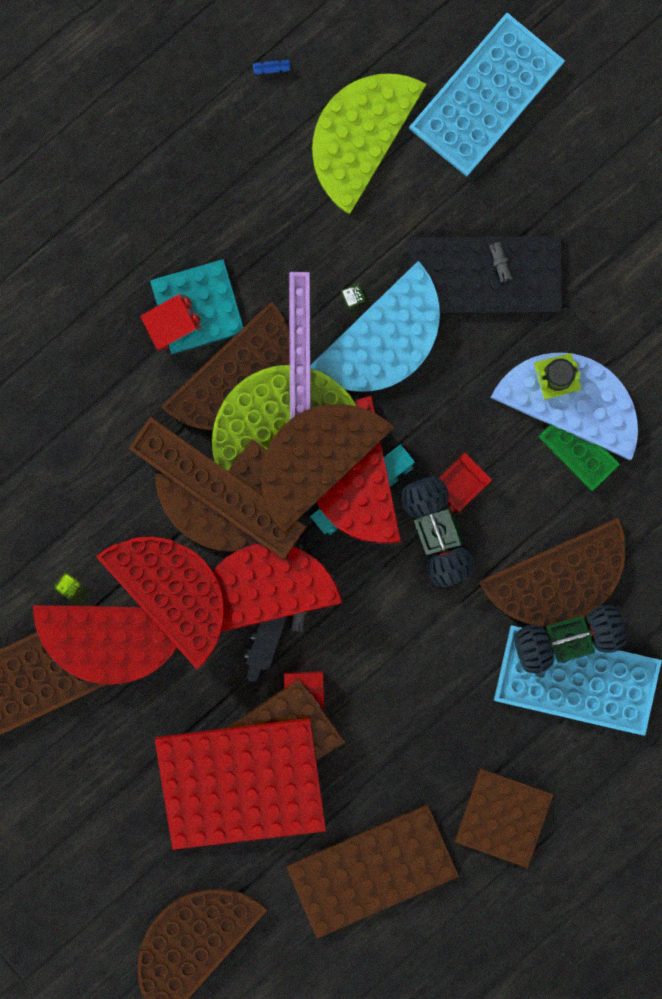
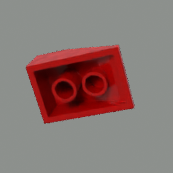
M323 671L284 673V688L300 678L324 710Z

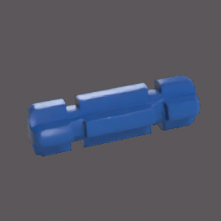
M281 60L282 62L254 63L253 71L254 74H262V72L275 73L280 72V70L283 72L290 71L289 60Z

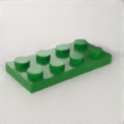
M552 424L538 436L590 491H593L620 465L603 447L568 433L566 430H561Z

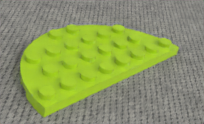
M399 74L368 76L340 90L322 111L313 136L314 168L318 180L327 195L347 214L350 215L424 91L425 83Z
M290 365L269 367L248 376L236 385L223 401L214 422L212 451L214 461L227 471L252 439L267 450L277 432L290 420ZM310 368V409L328 404L356 406L351 396L336 381L324 373Z

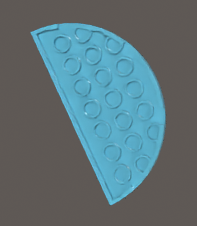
M418 261L313 362L310 368L324 373L341 387L351 391L380 390L397 384L411 375L428 356L437 336L440 317L438 296L434 284L420 262Z

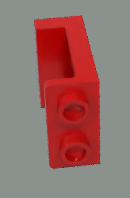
M178 294L140 316L157 350H165L175 341L195 330L199 331L202 329L200 326L201 320L196 313L194 314L191 308L193 305L188 296Z
M466 453L440 477L448 488L449 499L446 507H450L452 512L456 511L459 513L492 481Z

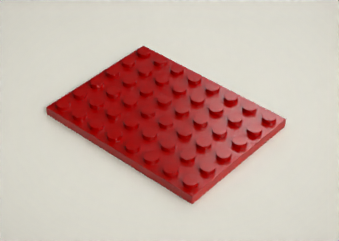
M310 718L155 738L173 850L326 831Z

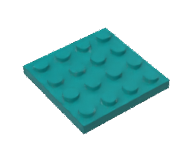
M224 260L150 280L157 306L178 294H182L190 298L193 305L191 308L194 314L196 313L201 320L200 326L202 329L199 331L195 330L169 345L171 354L236 336L243 329Z

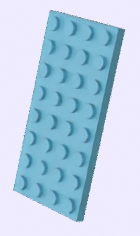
M506 13L410 125L409 129L468 177L564 64L565 60L510 14Z
M510 626L494 701L645 736L662 660L620 650L613 653L598 651L594 647V654L557 664L554 655V663L548 670L542 673H529L523 669L514 641L515 634L522 628Z

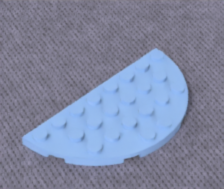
M549 353L533 357L517 365L500 381L491 396L492 399L545 423L552 424L561 430H566L568 433H572L590 443H595L628 460H631L633 457L638 435L637 417L633 402L619 379L603 365L592 359L572 354L574 362L578 364L577 369L580 371L581 391L547 400L543 399L534 362L569 354Z

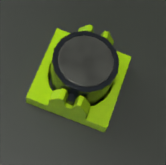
M572 353L534 362L544 400L582 390L579 381L580 371L577 369L578 364L574 362Z

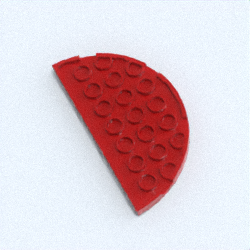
M371 396L354 402L357 407L375 413ZM380 442L321 497L317 504L335 527L353 538L379 544L401 542L382 444Z
M159 537L132 538L129 541L112 545L96 556L97 559L198 670L215 649L221 635L224 620V603L221 589L215 575L206 562L190 548L172 540Z
M262 544L251 545L229 555L212 571L220 586L224 603V620L221 632L343 603L337 584L327 569L313 556L295 547L283 559Z
M33 605L35 627L47 653L67 672L89 682L110 685L138 680L162 666L177 648L141 607Z

